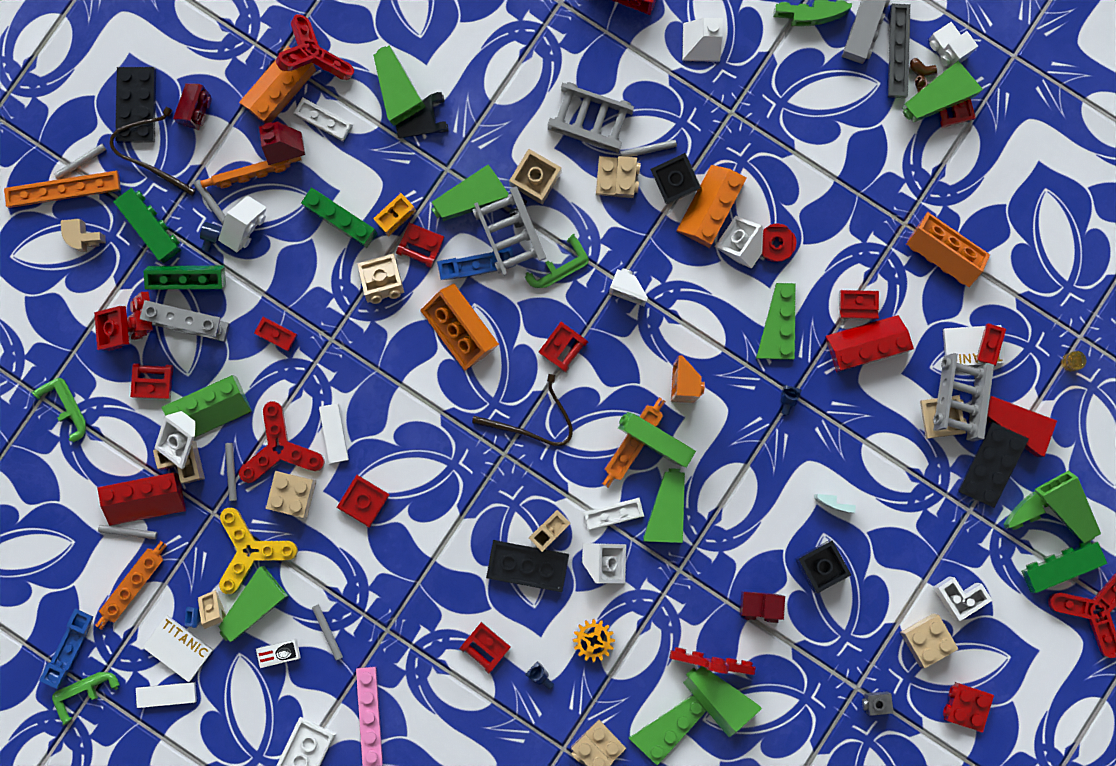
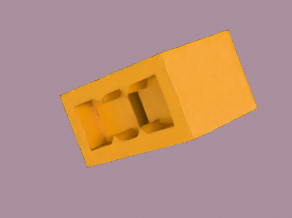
M400 193L373 220L389 237L416 212V209Z

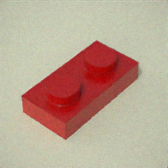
M262 317L254 334L288 352L298 336L296 333L265 317Z
M989 323L985 325L976 361L996 366L1006 328Z

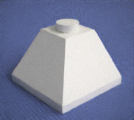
M701 18L683 23L682 61L720 62L723 18Z
M735 216L715 247L739 264L752 268L762 254L763 226Z
M623 268L622 270L617 269L609 294L645 306L648 297L636 276L632 275L633 272Z
M182 411L166 415L155 445L156 450L181 469L185 467L195 437V421Z
M583 543L582 563L595 583H625L626 544Z

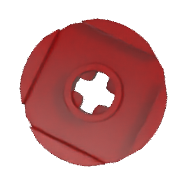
M775 223L763 230L761 254L763 258L771 262H782L792 255L796 248V236L788 229L789 227L784 224ZM775 238L782 242V245H779L778 248L772 245Z

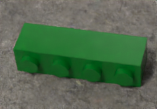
M312 187L301 202L304 208L365 248H368L377 234L373 227Z
M130 188L113 202L156 258L164 264L181 251V248L178 246L180 241L174 234L170 235L167 232L169 227L163 220L159 221L155 215L158 213L151 205H146L144 202L146 198L141 191L138 190L136 192L133 188Z
M225 265L148 266L143 270L145 289H222L226 285Z
M1090 540L1086 543L1081 542L1079 543L1080 547L1075 549L1073 547L1066 548L1058 556H1055V554L1043 558L1044 561L1039 564L1037 562L1027 564L1026 569L1021 572L1030 592L1038 593L1108 564L1099 543L1091 542Z

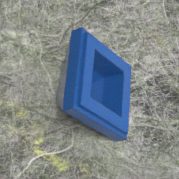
M186 607L184 625L197 628L201 622L199 609Z

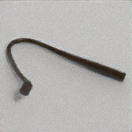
M165 107L161 117L131 123L114 131L109 143L112 151L117 156L150 170L191 196L195 194L196 190L189 187V185L147 163L121 154L114 147V138L121 131L134 126L164 120L167 116H170L173 110Z
M548 374V389L569 427V435L563 442H552L524 429L486 418L473 416L472 420L474 424L522 434L552 446L567 444L573 435L571 421L553 391L552 383L555 382L556 375Z

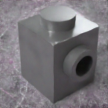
M876 692L864 694L865 699H862V707L868 715L893 713L891 693Z

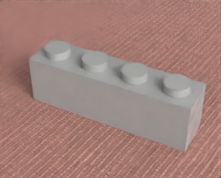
M861 0L841 57L861 64L870 58L873 48H870L872 41L875 42L878 37L879 31L876 29L878 24L881 25L885 14L882 12L884 7H888L890 0Z

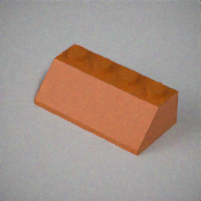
M287 46L283 51L288 50L291 47ZM275 60L239 103L264 124L272 123L315 73L316 68L313 63H310L292 71H282L278 68Z
M711 165L700 185L702 189L696 192L676 231L710 248L747 177L731 169Z
M929 212L925 214L906 243L911 250L920 253L927 261L936 264L943 272L952 275L959 283L969 288L981 275L990 257L989 253Z
M455 284L441 289L420 310L464 371L483 359L499 345Z
M680 355L673 363L671 402L694 403L704 394L705 382H701L702 377Z

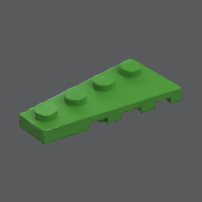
M796 283L775 284L756 359H795Z
M691 695L628 738L658 765L704 715L706 710L694 695Z

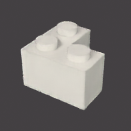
M952 22L933 33L929 38L931 48L938 52L943 65L948 66V68L957 61L961 63L966 60L978 47L968 31L961 35Z
M246 196L227 212L218 241L236 252L243 247L246 248L251 241V238H249L250 234L257 225L260 226L266 218L264 214L267 207Z
M947 577L933 586L948 612L956 621L963 620L992 601V598L981 583H974L963 591L955 577Z

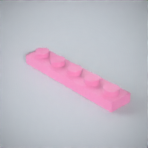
M376 667L356 668L362 765L383 766Z

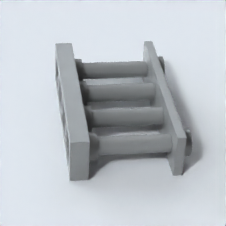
M562 82L561 91L565 92V96L558 116L555 119H549L548 130L619 153L622 142L619 141L618 136L626 113L632 115L634 106H631V103L624 100L619 102L577 88L578 86L574 83L567 82L566 84ZM574 95L583 98V102L575 123L571 125L565 123L564 119ZM590 101L601 104L593 129L588 131L583 129L582 124ZM609 107L618 110L619 113L611 135L606 137L601 135L600 130Z
M517 186L510 189L511 194L507 198L482 208L479 207L477 202L474 203L476 208L473 209L476 220L480 219L497 258L498 262H495L498 273L502 272L504 276L507 275L506 268L525 260L538 258L540 262L546 259ZM510 204L512 206L516 204L518 212L515 213L516 215L487 226L483 215ZM523 222L526 228L522 230L523 233L496 244L494 243L490 233L514 223ZM523 240L531 241L533 247L529 251L502 262L498 253L499 250Z
M144 300L140 320L152 322L153 326L226 342L230 323L220 321V317Z
M956 353L946 355L941 363L942 372L936 414L933 418V430L939 431L950 426L967 431L966 440H982L985 436L994 365L986 363L973 368L957 363L958 354ZM955 370L973 375L975 377L974 387L954 381ZM953 389L972 394L971 405L952 400ZM950 407L969 412V424L950 419Z

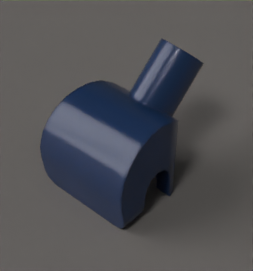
M204 222L200 232V239L204 240L202 250L209 252L211 243L215 244L220 234V226Z
M788 385L783 386L780 399L781 403L784 404L782 414L789 415L791 406H795L799 399L801 389Z
M538 661L525 674L538 685L543 684L548 689L554 686V683L548 679L549 674Z

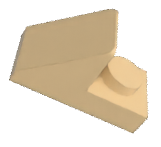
M215 590L198 597L201 625L204 629L223 622L226 613L217 591Z

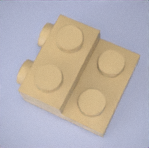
M599 156L596 195L633 198L634 193H638L639 181H635L636 174H640V163H637V158Z
M394 254L357 263L364 295L368 303L377 304L383 298L390 297L395 299L400 297L401 293H405Z
M960 395L952 396L951 398L952 400L964 403L960 399ZM938 398L920 401L926 439L966 433L964 430L950 426L947 429L934 431L933 418L936 414ZM950 407V419L967 423L966 419L963 418L962 410Z
M598 719L571 746L573 750L571 754L578 762L582 760L587 766H611L612 762L626 747Z

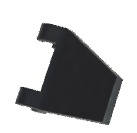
M442 92L433 93L423 99L425 108L396 125L398 139L449 131L446 121L436 123L434 103L445 102Z

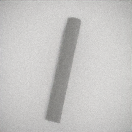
M676 140L620 151V155L623 157H633L675 148L677 143Z
M100 144L54 173L57 180L63 178L107 149L103 144Z
M196 180L193 183L223 225L226 217L207 189L202 188L200 180Z
M225 443L229 501H236L233 443Z
M99 525L98 532L148 539H157L158 535L154 531Z
M319 604L313 606V612L335 660L342 658L341 651Z

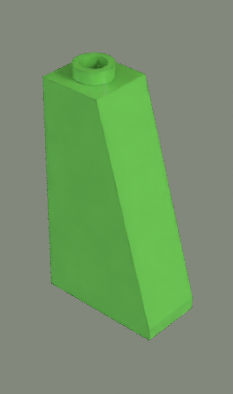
M390 45L378 49L377 53L373 55L387 118L395 126L426 106Z
M957 61L907 101L902 107L904 110L903 114L908 120L916 122L974 98L983 89L964 66Z
M488 164L432 201L433 208L431 210L437 219L441 217L443 221L473 212V209L476 208L474 203L478 202L479 207L482 208L507 198L509 193Z
M627 412L619 421V430L674 464L687 468L696 453L691 447L634 413Z
M669 468V472H664L643 541L683 543L685 473L680 472V469Z
M1069 470L1035 488V492L1082 542L1091 541L1101 534L1078 477Z
M265 566L257 569L223 619V622L218 626L221 630L220 635L226 641H235L288 597V594Z
M704 666L697 670L694 667L686 674L688 678L683 684L728 737L735 734L762 709L757 703Z

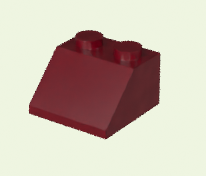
M278 121L259 126L261 147L268 165L305 155L303 136L300 131Z

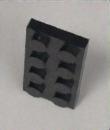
M117 67L116 130L131 123L155 118L156 68ZM155 122L123 130L115 136V141L117 143L155 142Z
M991 422L958 492L995 508L1029 438Z
M493 540L486 578L562 592L569 554L546 549L542 552L539 548Z

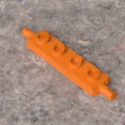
M300 156L272 165H268L267 161L213 175L209 179L200 180L202 188L212 185L227 188L231 186V183H245L252 177L262 178L266 177L270 172H283L286 168L290 167L291 163L302 161Z
M659 397L654 406L646 405L639 417L656 427L663 417L660 409L666 401ZM626 435L605 467L608 476L602 484L609 488L614 479L621 480L644 445L631 436Z
M160 541L154 550L147 548L99 610L102 617L95 624L97 628L101 624L99 629L102 630L108 621L115 623L164 560L160 555L167 547L166 544L161 547L164 542Z

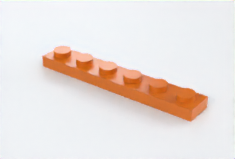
M117 170L4 188L5 202L8 208L121 191L119 172Z

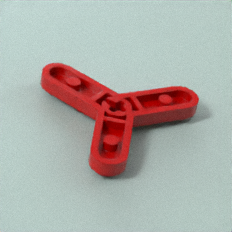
M296 14L291 21V27L298 46L279 53L276 58L278 68L282 71H292L313 63L341 80H349L354 74L352 65L319 47L309 19L303 15Z
M275 401L267 402L263 407V417L268 445L240 468L239 477L241 480L247 483L255 482L280 460L311 471L321 470L325 464L323 455L288 442L282 406ZM276 439L279 440L280 446H284L281 454L278 451H274V448L277 447Z
M1116 574L1111 577L1093 599L1065 593H1054L1049 597L1048 604L1053 611L1089 619L1102 655L1109 658L1116 657V630L1110 612L1116 607ZM1095 606L1102 609L1099 612V616L1093 613V610L1096 609Z
M675 647V650H670V659L704 666L710 671L728 674V671L755 675L756 667L752 666L753 662L741 660V663H737V660L732 658L724 660L712 657L711 659L704 657V653L692 651V654L686 653L687 649Z

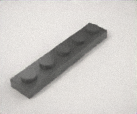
M892 3L890 5L888 97H908L911 4Z

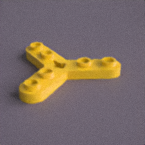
M226 508L221 512V523L237 549L235 556L219 582V588L223 593L233 594L239 589L255 560H291L296 557L298 548L294 542L255 541L237 509ZM248 545H250L251 549H258L259 552L251 553L248 556L244 549H247Z

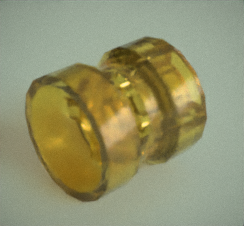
M1073 351L1063 356L1061 364L1066 371L1073 372L1085 367L1087 359L1082 352Z

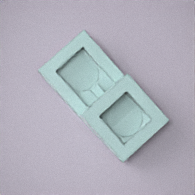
M814 495L817 501L829 508L847 513H855L856 505L837 504V496Z

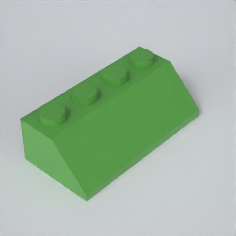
M234 375L162 406L165 416L182 411L195 421V437L252 412L239 380Z

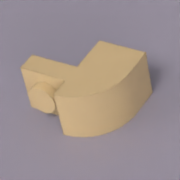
M81 219L61 220L62 237L72 248L80 252H87V245L88 247H98L100 243H106L105 235L102 233H86L85 222Z
M557 509L529 539L543 552L571 523Z

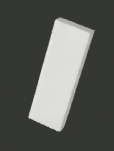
M305 98L301 99L293 113L295 116L343 142L353 126L346 120Z
M339 404L319 407L329 464L349 460Z
M640 498L583 512L588 531L644 517Z
M196 682L136 688L137 708L197 702Z

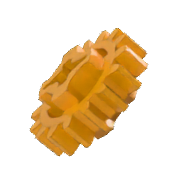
M592 619L591 624L585 620V626L583 627L579 624L580 631H574V634L578 636L573 639V642L578 643L574 649H580L578 655L585 654L586 661L589 657H592L593 662H595L596 657H599L602 661V655L609 656L607 650L614 649L610 645V643L615 642V639L610 638L614 633L613 631H607L609 628L608 624L604 627L602 626V620L598 624H596L595 619ZM595 627L593 632H584L588 628ZM602 630L606 634L607 642L601 639L600 634ZM596 635L600 643L591 645V641L588 638H593ZM581 639L587 643L586 650L581 645ZM596 648H604L598 653H593Z

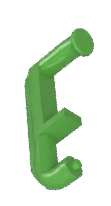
M572 234L566 242L572 245L578 257L557 269L548 260L545 264L550 273L537 281L532 273L527 272L525 279L530 286L534 288H547L588 264L589 258L581 243L575 237V234Z
M56 378L40 386L35 391H31L40 400L42 395L56 389L67 410L59 414V417H57L58 421L62 422L71 417L78 430L69 435L70 438L68 440L74 443L84 436L86 421L64 379Z
M98 672L56 691L52 696V700L59 718L63 722L62 725H67L73 719L67 713L63 703L64 700L86 690L89 698L95 700L98 696L94 686L105 681H109L111 689L117 690L120 684L116 676L109 672Z

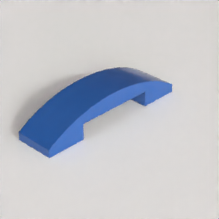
M512 247L498 251L502 262L514 257ZM493 251L459 259L437 261L440 279L451 280L497 271L495 262L498 261Z
M76 608L74 609L66 625L68 628L51 662L47 663L39 681L58 689L83 645L94 616Z

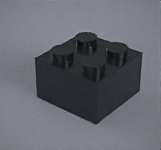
M686 153L650 169L667 205L702 189Z
M828 540L795 558L813 593L816 594L851 576L833 540Z

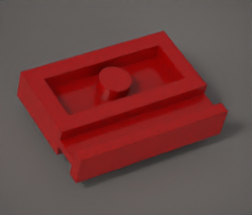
M840 290L839 318L879 319V291Z

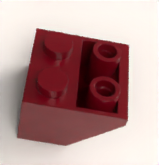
M185 84L173 117L177 124L196 130L203 126L206 118L204 115L205 111L210 107L212 101L211 95L203 85Z

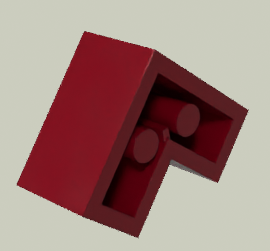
M741 591L740 615L745 616L746 620H756V617H762L764 621L770 623H778L779 620H784V595Z

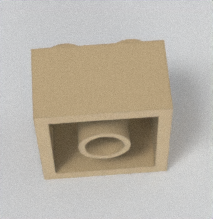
M528 149L509 183L511 187L517 186L521 193L543 205L561 175L562 167Z
M275 471L266 509L307 518L316 480Z
M933 613L900 632L919 667L927 668L958 650L957 645L938 614Z

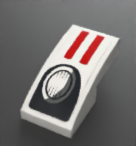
M297 639L256 649L260 668L301 658Z

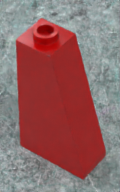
M990 396L987 421L999 424L1029 438L1025 449L1038 458L1045 457L1057 420Z

